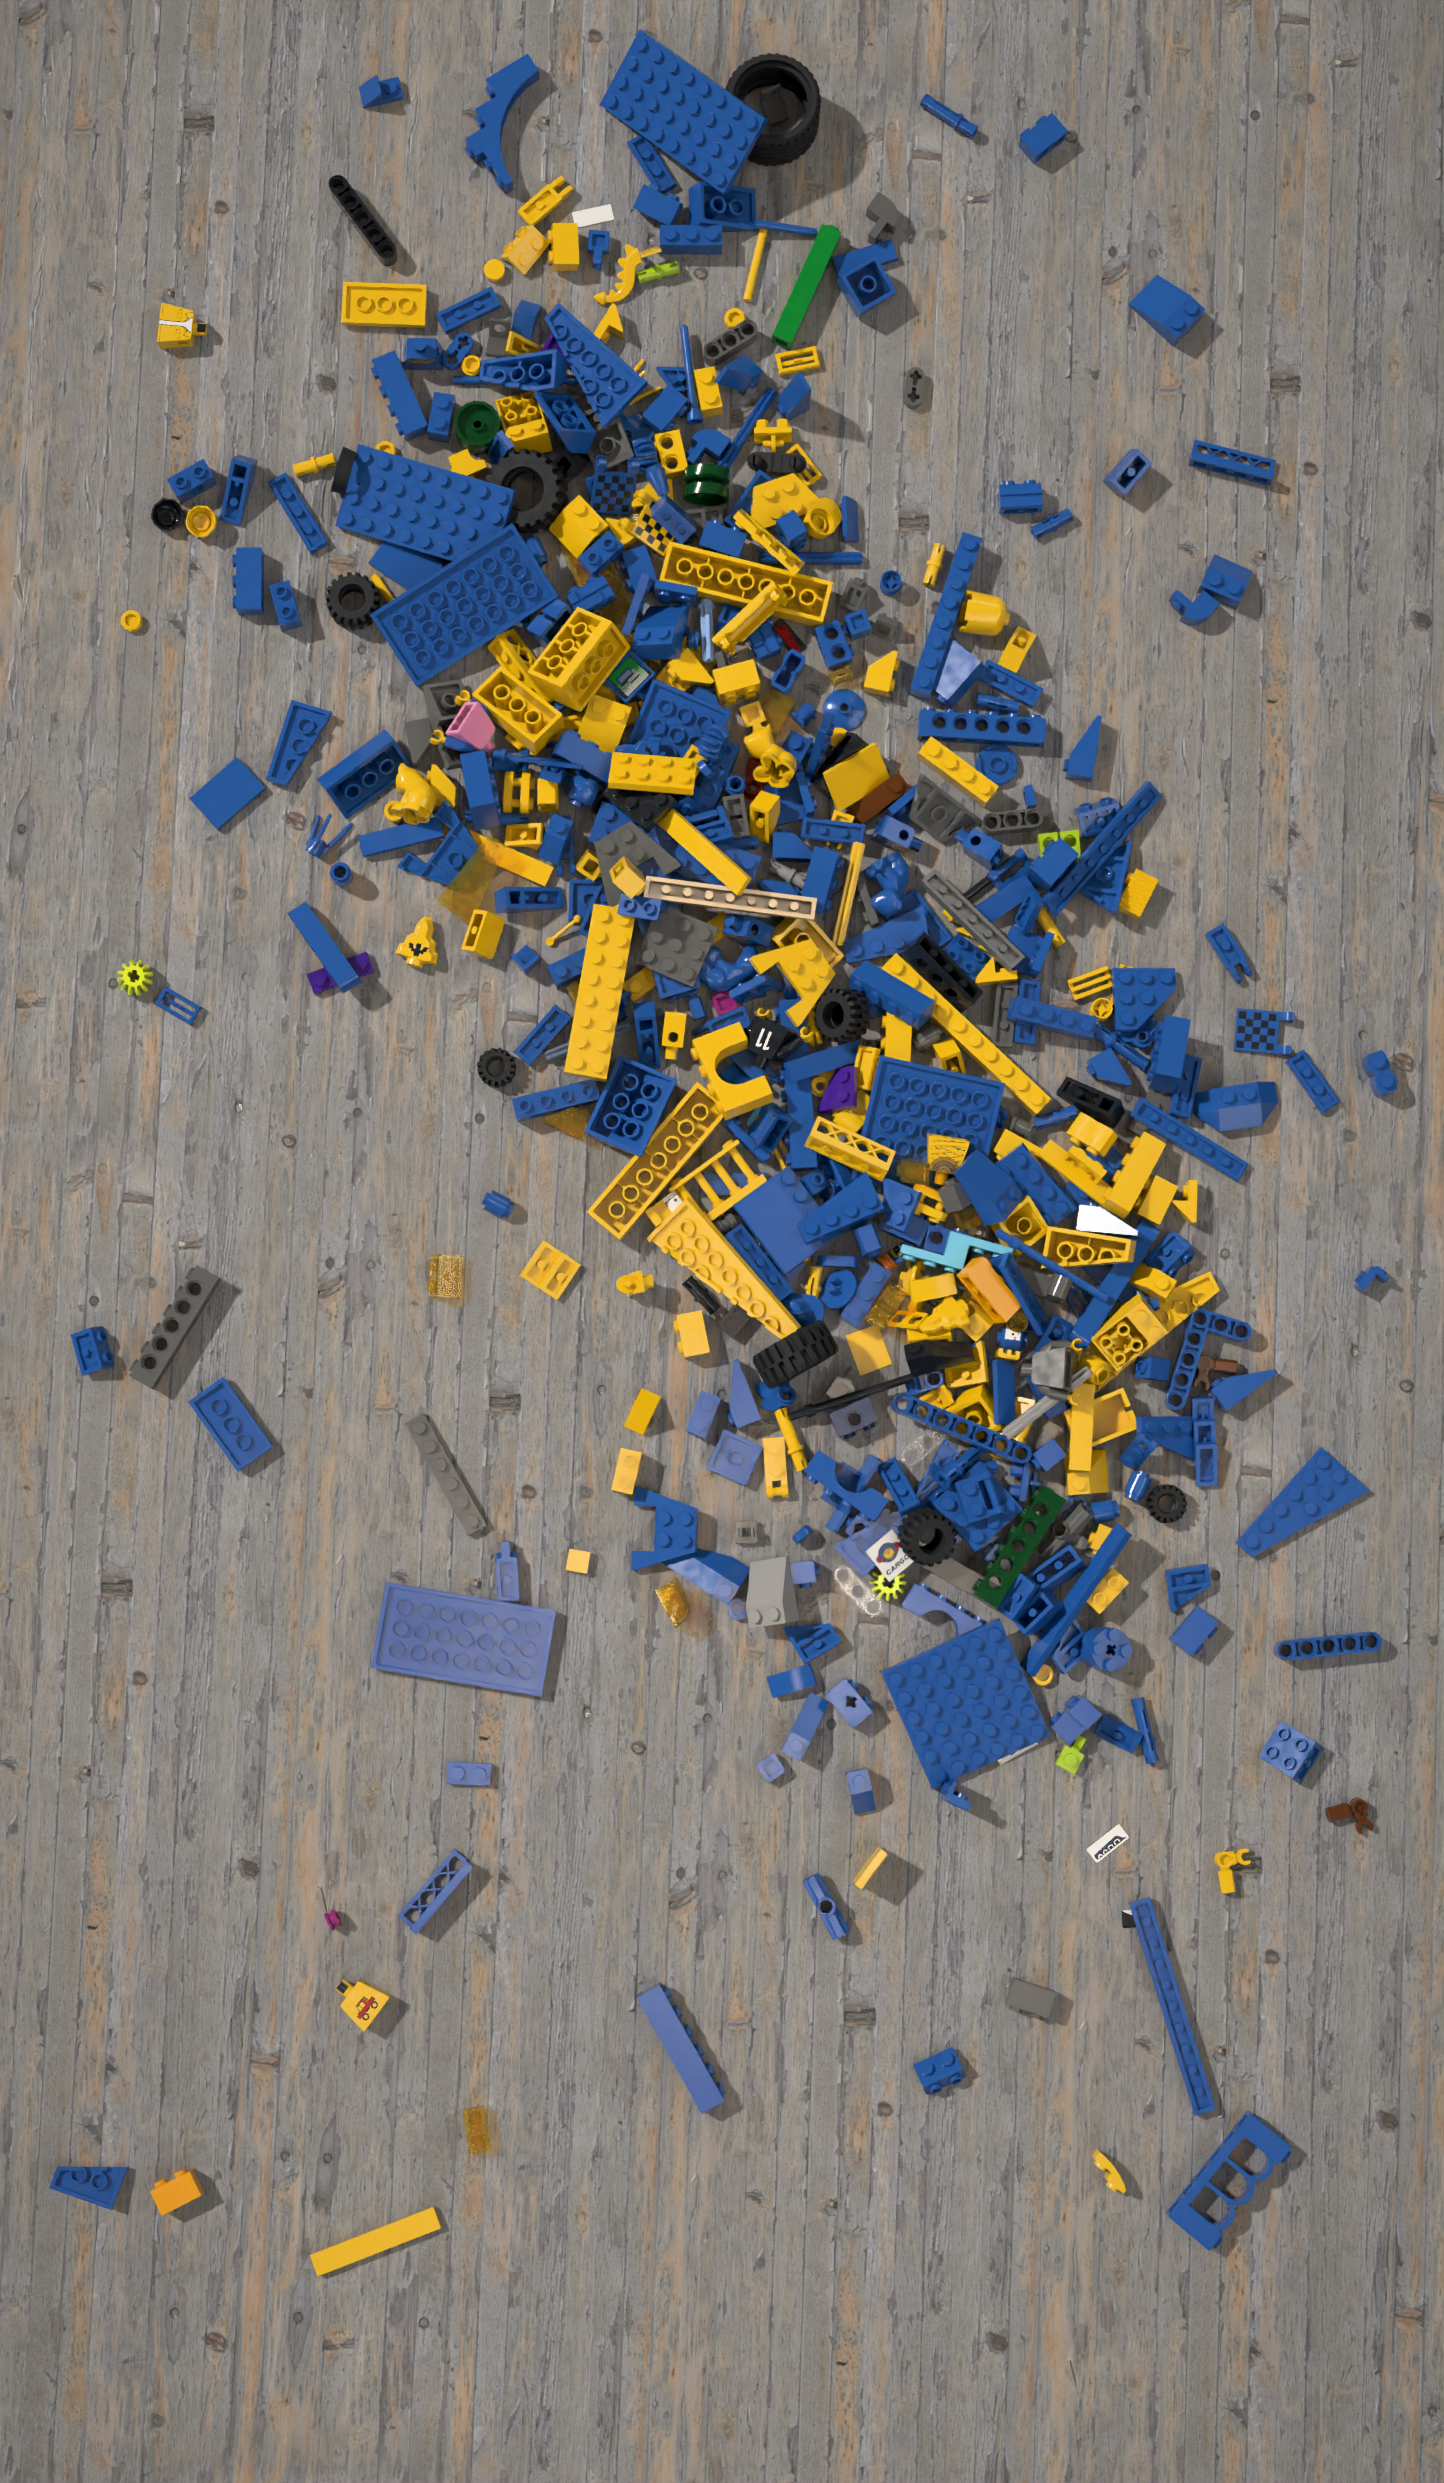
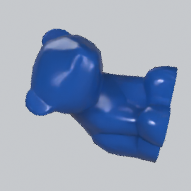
M898 850L875 861L871 866L863 870V873L868 878H875L883 888L880 893L871 899V906L885 919H888L896 914L898 910L902 909L901 899L910 880V868Z
M713 945L698 976L700 982L711 990L724 992L757 975V971L748 960L752 956L759 955L756 946L747 945L736 962H727L721 958V950Z

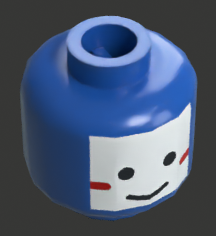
M1006 1324L1003 1326L1002 1331H997L996 1343L1000 1344L1003 1352L1006 1350H1012V1353L1015 1351L1021 1352L1022 1349H1026L1028 1332H1025L1022 1326Z

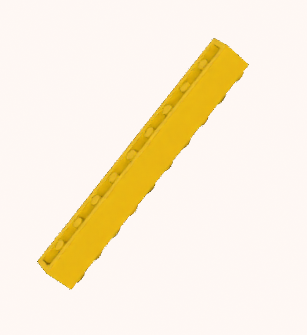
M897 953L881 968L935 1000L933 1015L929 1019L937 1024L949 1038L953 1037L955 1043L995 1081L1004 1082V1089L1033 1117L1047 1105L1051 1098Z

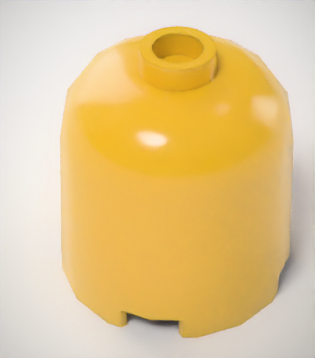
M966 590L965 596H968L966 602L962 601L958 622H962V626H959L958 631L984 636L999 634L1003 626L1008 625L1010 613L1006 612L1005 602L997 596Z

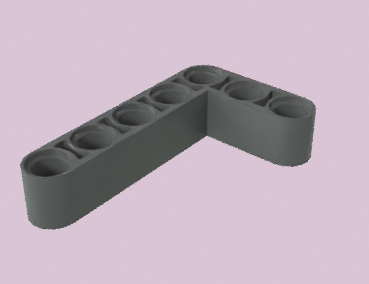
M969 1249L963 1268L973 1258L984 1257L990 1261L993 1257L986 1253L984 1255L978 1254ZM1018 1265L1036 1297L1056 1304H1062L1066 1301L1073 1280L1057 1274L1050 1277Z

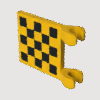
M644 489L636 490L634 497L645 503L643 510L634 524L627 518H620L617 526L632 534L661 556H664L668 549L669 541L672 542L674 537L651 515L650 508L657 500L651 497Z

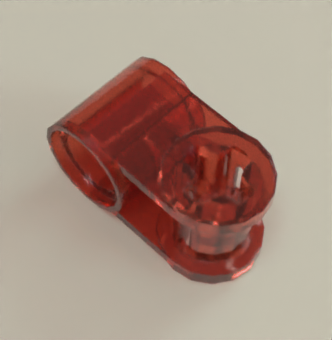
M749 757L745 774L746 788L744 795L747 799L753 801L759 792L763 791L765 782L756 781L753 777L754 769L762 765L761 759ZM752 786H756L755 791H751Z

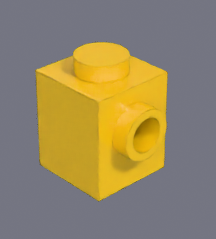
M587 848L575 866L577 871L595 881L597 877H601L596 853Z
M1097 1524L1095 1531L1091 1530L1087 1543H1090L1089 1549L1093 1550L1092 1554H1096L1112 1528Z

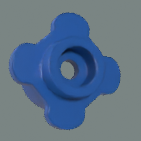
M1002 1106L999 1108L996 1120L998 1128H1002L1004 1126L1003 1122L1008 1118L1007 1111Z

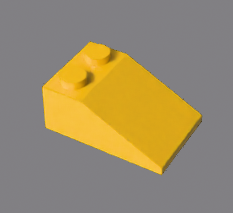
M594 694L585 706L577 733L581 735L580 738L582 740L596 743L599 746L598 749L604 753L606 751L613 753L615 752V747L620 742L632 708Z
M785 918L774 929L771 941L778 949L812 939L831 968L844 957L843 953L814 921Z

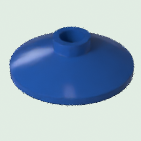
M840 689L832 692L826 698L823 705L824 717L826 713L835 715L832 724L836 725L835 728H843L848 731L856 728L862 722L865 714V705L862 698L854 691ZM846 705L848 710L842 711L840 707Z

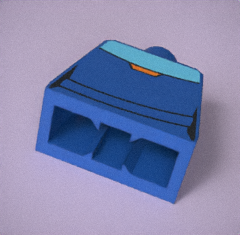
M769 1103L751 1110L752 1113L746 1121V1126L756 1148L773 1152L793 1122V1119L777 1104Z

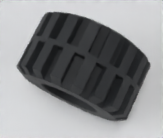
M347 572L345 577L341 574L338 576L339 580L337 581L333 579L331 582L332 586L327 588L326 604L334 621L338 625L341 624L345 629H347V626L350 627L351 630H355V627L364 629L363 625L365 624L371 625L372 617L370 614L379 609V604H381L373 581H369L366 575L362 577L358 572L355 575ZM350 592H359L365 596L364 604L357 610H347L341 606L342 599Z
M836 988L829 989L826 993H823L821 999H818L816 1002L818 1006L814 1009V1012H816L814 1021H817L816 1028L820 1030L819 1034L832 1042H854L861 1039L862 1035L866 1034V1028L870 1026L869 1019H871V1014H869L871 1008L870 1005H867L868 1000L866 997H863V993L856 989ZM842 1009H843V1012H844L843 1021H842V1017H841Z
M925 1507L924 1510L917 1508L916 1513L909 1512V1517L907 1519L904 1517L902 1519L904 1524L899 1525L898 1528L901 1533L897 1534V1539L900 1540L898 1542L900 1548L903 1549L902 1551L909 1558L921 1566H926L927 1564L929 1567H932L934 1563L942 1564V1559L947 1560L949 1558L948 1554L950 1552L953 1553L955 1550L952 1546L957 1544V1540L954 1538L957 1536V1532L953 1529V1523L940 1512L929 1507ZM929 1528H935L933 1540L925 1546H919L921 1534Z

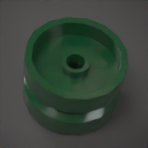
M472 401L463 405L455 416L454 428L461 447L464 450L468 449V452L471 454L482 455L488 453L496 433L502 430L498 412L493 406L484 401Z
M707 463L693 464L685 467L684 481L687 483L683 488V499L685 502L698 506H719L728 503L729 488L726 486L730 482V470L728 468Z

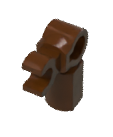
M1200 1356L1196 1368L1198 1377L1193 1381V1387L1197 1389L1198 1382L1204 1381L1205 1390H1208L1210 1382L1207 1377L1210 1375L1211 1369H1214L1216 1373L1236 1375L1238 1361L1215 1358L1214 1361L1208 1356Z
M1355 1797L1351 1799L1349 1804L1345 1802L1325 1808L1329 1822L1347 1818L1353 1814L1354 1819H1357L1355 1829L1359 1834L1362 1833L1361 1826L1363 1824H1367L1368 1830H1373V1824L1367 1819L1368 1805L1361 1798Z

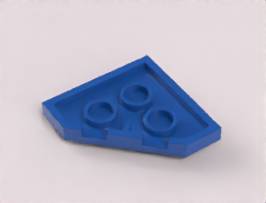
M1113 968L1111 970L1115 1032H1136L1176 990L1175 968Z

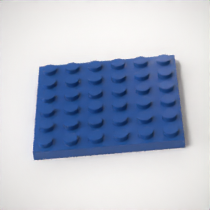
M879 1055L861 1136L896 1151L889 1170L885 1175L886 1178L911 1188L914 1187L917 1181L938 1190L944 1185L934 1183L936 1171L928 1170L927 1134L967 1139L970 1143L964 1160L974 1149L979 1150L988 1158L1005 1083ZM858 1145L859 1150L863 1152L868 1151L866 1145ZM881 1152L876 1154L878 1159L887 1162L889 1156ZM853 1169L851 1180H856L864 1173ZM948 1174V1180L955 1178L954 1174ZM869 1176L874 1186L883 1187V1181L881 1182Z
M999 1618L880 1671L932 1790L944 1785L945 1781L955 1780L1050 1737V1733Z

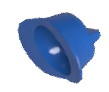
M790 1294L781 1301L784 1307L802 1326L801 1328L817 1320L822 1321L824 1318V1306L820 1299L814 1295Z

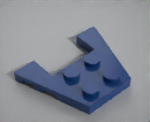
M444 800L434 816L451 829L427 864L408 851L397 867L461 889L485 856V853L451 804Z
M946 1438L941 1443L915 1490V1494L923 1509L925 1507H929L932 1510L935 1509L931 1504L949 1489L941 1487L935 1479V1474L938 1471H942L949 1461L954 1460L960 1454Z
M635 1486L634 1506L656 1507L654 1551H632L631 1570H640L697 1552L699 1509L643 1487Z

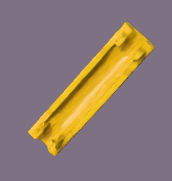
M772 581L711 640L725 653L729 652L730 655H734L736 651L734 646L738 642H743L765 622L774 613L777 605L781 607L787 605V602L784 600L787 594Z

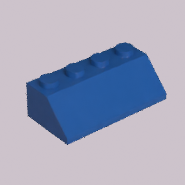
M383 730L317 780L345 819H348L396 783V775L401 763L406 764L408 767H413L396 741L386 730Z

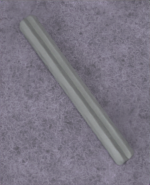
M1082 1366L1072 1374L1071 1392L1092 1376L1088 1367ZM1045 1395L1003 1428V1434L1007 1439H1012L1059 1401L1050 1399Z

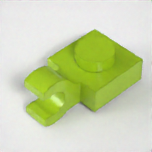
M1079 1735L1071 1747L1064 1745L1055 1764L1075 1774L1085 1756L1079 1752L1086 1741L1085 1737Z

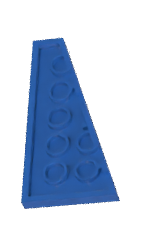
M1320 1447L1235 1543L1250 1557H1253L1370 1490Z

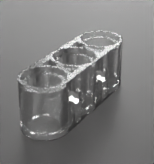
M940 1419L937 1423L946 1424V1419ZM929 1427L900 1453L901 1463L907 1467L916 1465L941 1444L945 1438H948L949 1435H941L937 1430ZM923 1437L931 1439L932 1445L929 1449H924L920 1445ZM906 1451L914 1452L916 1458L913 1463L905 1461L904 1454Z
M841 1566L834 1570V1582L866 1615L876 1617L881 1614L883 1604L880 1599L848 1567ZM845 1570L848 1572L849 1577L846 1582L838 1581V1571ZM856 1585H860L864 1590L860 1598H855L852 1595V1589ZM870 1601L878 1603L879 1609L876 1613H870L867 1610V1604Z

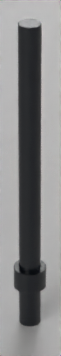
M910 1373L815 1405L812 1403L805 1405L804 1408L788 1414L791 1421L805 1416L808 1418L816 1416L818 1412L913 1382V1378Z

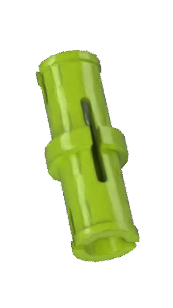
M676 260L662 265L654 264V267L637 270L636 273L639 284L656 279L661 281L664 277L680 274V270Z

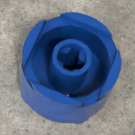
M1103 1626L1093 1627L1082 1638L1081 1656L1088 1666L1098 1670L1117 1671L1126 1665L1133 1653L1128 1637L1119 1629Z

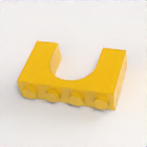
M740 1022L692 1040L693 1048L690 1049L694 1061L698 1060L700 1075L703 1079H707L709 1083L706 1085L711 1097H715L717 1101L715 1102L716 1110L719 1115L723 1114L725 1121L773 1102V1093L764 1075L742 1084H730L723 1081L716 1073V1068L721 1060L748 1049V1039Z

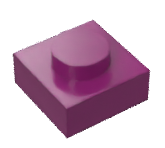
M730 990L710 997L718 1017L738 1008L735 1000L730 998Z

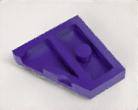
M856 1066L835 1069L818 1105V1113L827 1114L857 1108L858 1068Z

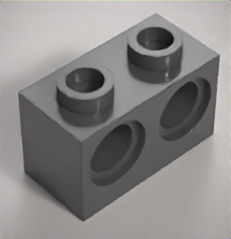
M737 794L722 797V805L732 829L734 840L749 838L750 831L744 795Z

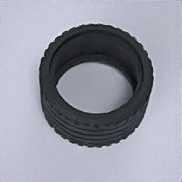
M778 53L754 56L750 60H746L743 65L737 67V70L732 73V77L729 78L726 89L743 100L748 93L756 88L780 84L781 87L797 95L805 108L806 113L803 120L791 131L772 136L760 134L747 158L750 162H755L758 165H785V163L800 158V155H804L811 147V143L814 142L818 132L821 105L820 89L809 69L793 57L790 58L787 55H780Z

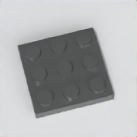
M668 907L667 914L660 913L659 921H651L634 962L694 987L719 928Z

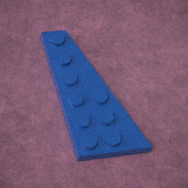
M558 303L548 313L545 320L605 430L648 384Z

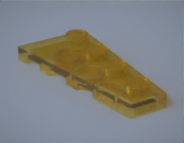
M492 834L486 838L437 899L468 926L474 909L479 910L507 849Z

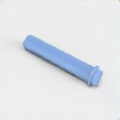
M702 599L698 604V609L700 610L702 661L709 664L714 662V642L711 640L713 638L712 610L714 609V603L710 599Z

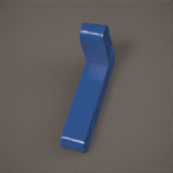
M1198 1309L1190 1314L1164 1398L1167 1409L1176 1411L1185 1406L1207 1333L1235 1342H1242L1249 1339L1252 1334L1251 1326L1248 1323L1205 1309ZM1197 1313L1204 1316L1205 1322L1203 1325L1195 1322V1315ZM1217 1320H1222L1225 1323L1224 1331L1216 1329L1215 1323ZM1238 1326L1243 1327L1246 1331L1243 1338L1238 1337L1236 1334ZM1190 1334L1198 1336L1199 1342L1197 1345L1190 1344L1188 1340ZM1185 1354H1189L1193 1359L1190 1366L1185 1365L1182 1361V1357ZM1179 1374L1186 1377V1384L1184 1386H1180L1176 1382ZM1172 1395H1177L1180 1398L1179 1406L1175 1407L1170 1403Z

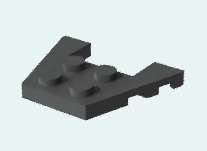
M632 821L594 843L607 903L611 907L619 904L621 893H624L612 882L609 870L623 856L636 867L654 857L665 876L681 867V864Z

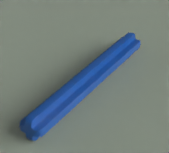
M770 387L766 388L717 465L730 468L756 427L757 420L763 417L776 396L775 390Z
M759 552V564H782L769 552ZM793 552L805 564L860 565L863 559L861 552Z

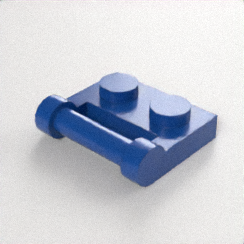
M722 805L696 815L683 816L691 824L718 817L719 820L699 825L695 828L714 845L734 840L732 829Z
M1019 848L1013 857L996 870L988 872L987 876L999 891L1026 873L1028 876L1031 861L1023 849ZM1021 861L1023 866L1001 882L999 877Z
M991 1470L954 1483L968 1524L1006 1512L1004 1505L1001 1506L992 1481L993 1474ZM984 1481L993 1509L987 1510L978 1482Z

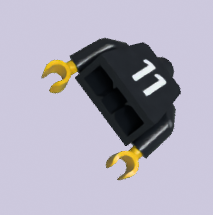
M764 1008L758 1009L757 1013L759 1016L755 1015L753 1021L746 1029L747 1047L750 1051L757 1053L753 1065L764 1070L769 1060L780 1062L804 1044V1042L809 1043L814 1039L813 1032L806 1035L808 1033L807 1027L801 1028V1035L799 1036L797 1035L798 1032L773 1021L771 1011L767 1010L765 1013Z

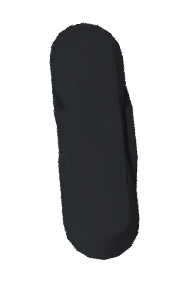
M753 452L747 460L749 468L754 471L760 469L764 472L801 473L807 465L806 459L802 455L788 453Z

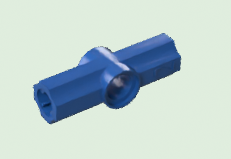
M820 1873L813 1874L802 1882L832 1939L835 1940L848 1933L850 1930ZM825 1900L832 1903L831 1910L827 1912L820 1909V1904Z

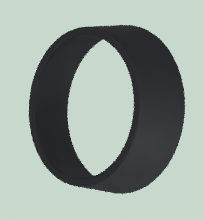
M344 446L336 467L331 492L346 494L349 477L357 453Z

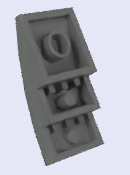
M582 392L573 396V399L596 431L595 438L588 451L594 470L597 455H603L607 460L606 470L629 460V458H634L635 455L620 414L604 430L585 393Z
M461 679L425 684L423 686L432 731L440 730L444 737H447L445 732L462 708V706L455 703L456 696H460V692L465 690ZM434 735L435 739L439 740V737ZM442 742L437 745L446 770L462 768L460 754H465L466 752L446 747Z

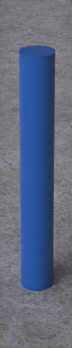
M755 219L754 228L813 237L817 235V228Z

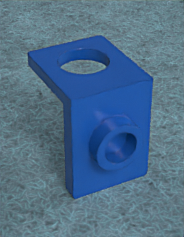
M526 749V750H523V751H520V752H514V751H509V750H508V753H518V754H529V755H530V750ZM492 756V767L494 770L513 771L514 774L528 771V762H524L522 766L521 762L511 761V759L503 762Z

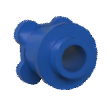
M802 703L796 712L792 711L790 713V717L804 731L806 725L812 719H816L815 714L817 711L810 703L807 705Z

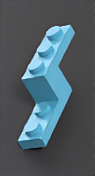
M950 1231L943 1255L904 1244L901 1245L899 1254L903 1255V1259L915 1262L916 1259L924 1261V1265L936 1268V1264L945 1266V1271L957 1273V1270L961 1271L963 1269L969 1247H972V1252L984 1255L985 1251L993 1253L992 1257L1008 1252L1012 1255L1013 1248Z

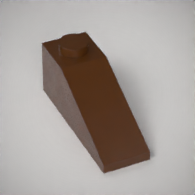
M898 772L850 807L845 813L855 816L853 823L866 824L886 811L910 788Z

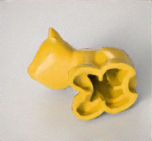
M768 724L765 728H761L744 737V743L750 755L756 759H761L762 765L756 767L753 771L755 780L768 782L772 787L776 788L788 786L789 781L796 772L797 760L790 752L775 744L771 725Z
M401 763L396 775V791L403 794L400 802L393 804L390 812L396 816L403 817V821L408 824L418 825L419 822L427 823L430 821L436 804L434 791L420 772Z

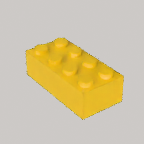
M502 666L472 693L474 699L488 708L493 722L535 755L565 727L562 713Z

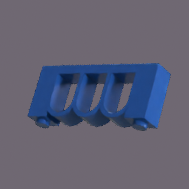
M1247 2110L1167 2210V2216L1208 2251L1212 2247L1215 2249L1222 2241L1221 2236L1223 2233L1220 2230L1227 2228L1235 2218L1234 2205L1240 2206L1251 2200L1255 2187L1253 2181L1259 2182L1269 2177L1273 2170L1274 2162L1278 2165L1280 2162H1285L1291 2154L1290 2150L1292 2147ZM1243 2137L1247 2138L1265 2154L1266 2163L1260 2172L1248 2173L1228 2157ZM1224 2161L1246 2179V2190L1241 2196L1229 2197L1209 2181ZM1205 2185L1227 2203V2213L1219 2221L1206 2219L1190 2205Z

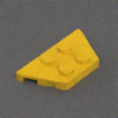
M794 473L753 487V502L750 514L761 526L768 528L776 525L777 519L793 509L798 516L807 514L819 498Z

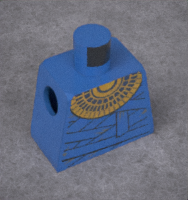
M407 338L404 345L403 369L443 370L444 350L438 340L435 338Z
M888 815L878 820L870 839L893 850H899L901 853L908 848L919 852L923 844L922 840L913 837L916 831L914 828Z
M729 913L724 920L723 934L740 944L769 948L775 928L751 916ZM751 930H757V933L753 935L751 933Z

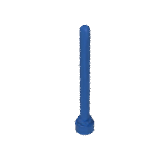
M683 324L680 326L689 400L686 419L687 424L694 425L700 424L704 420L703 414L697 405L688 326Z

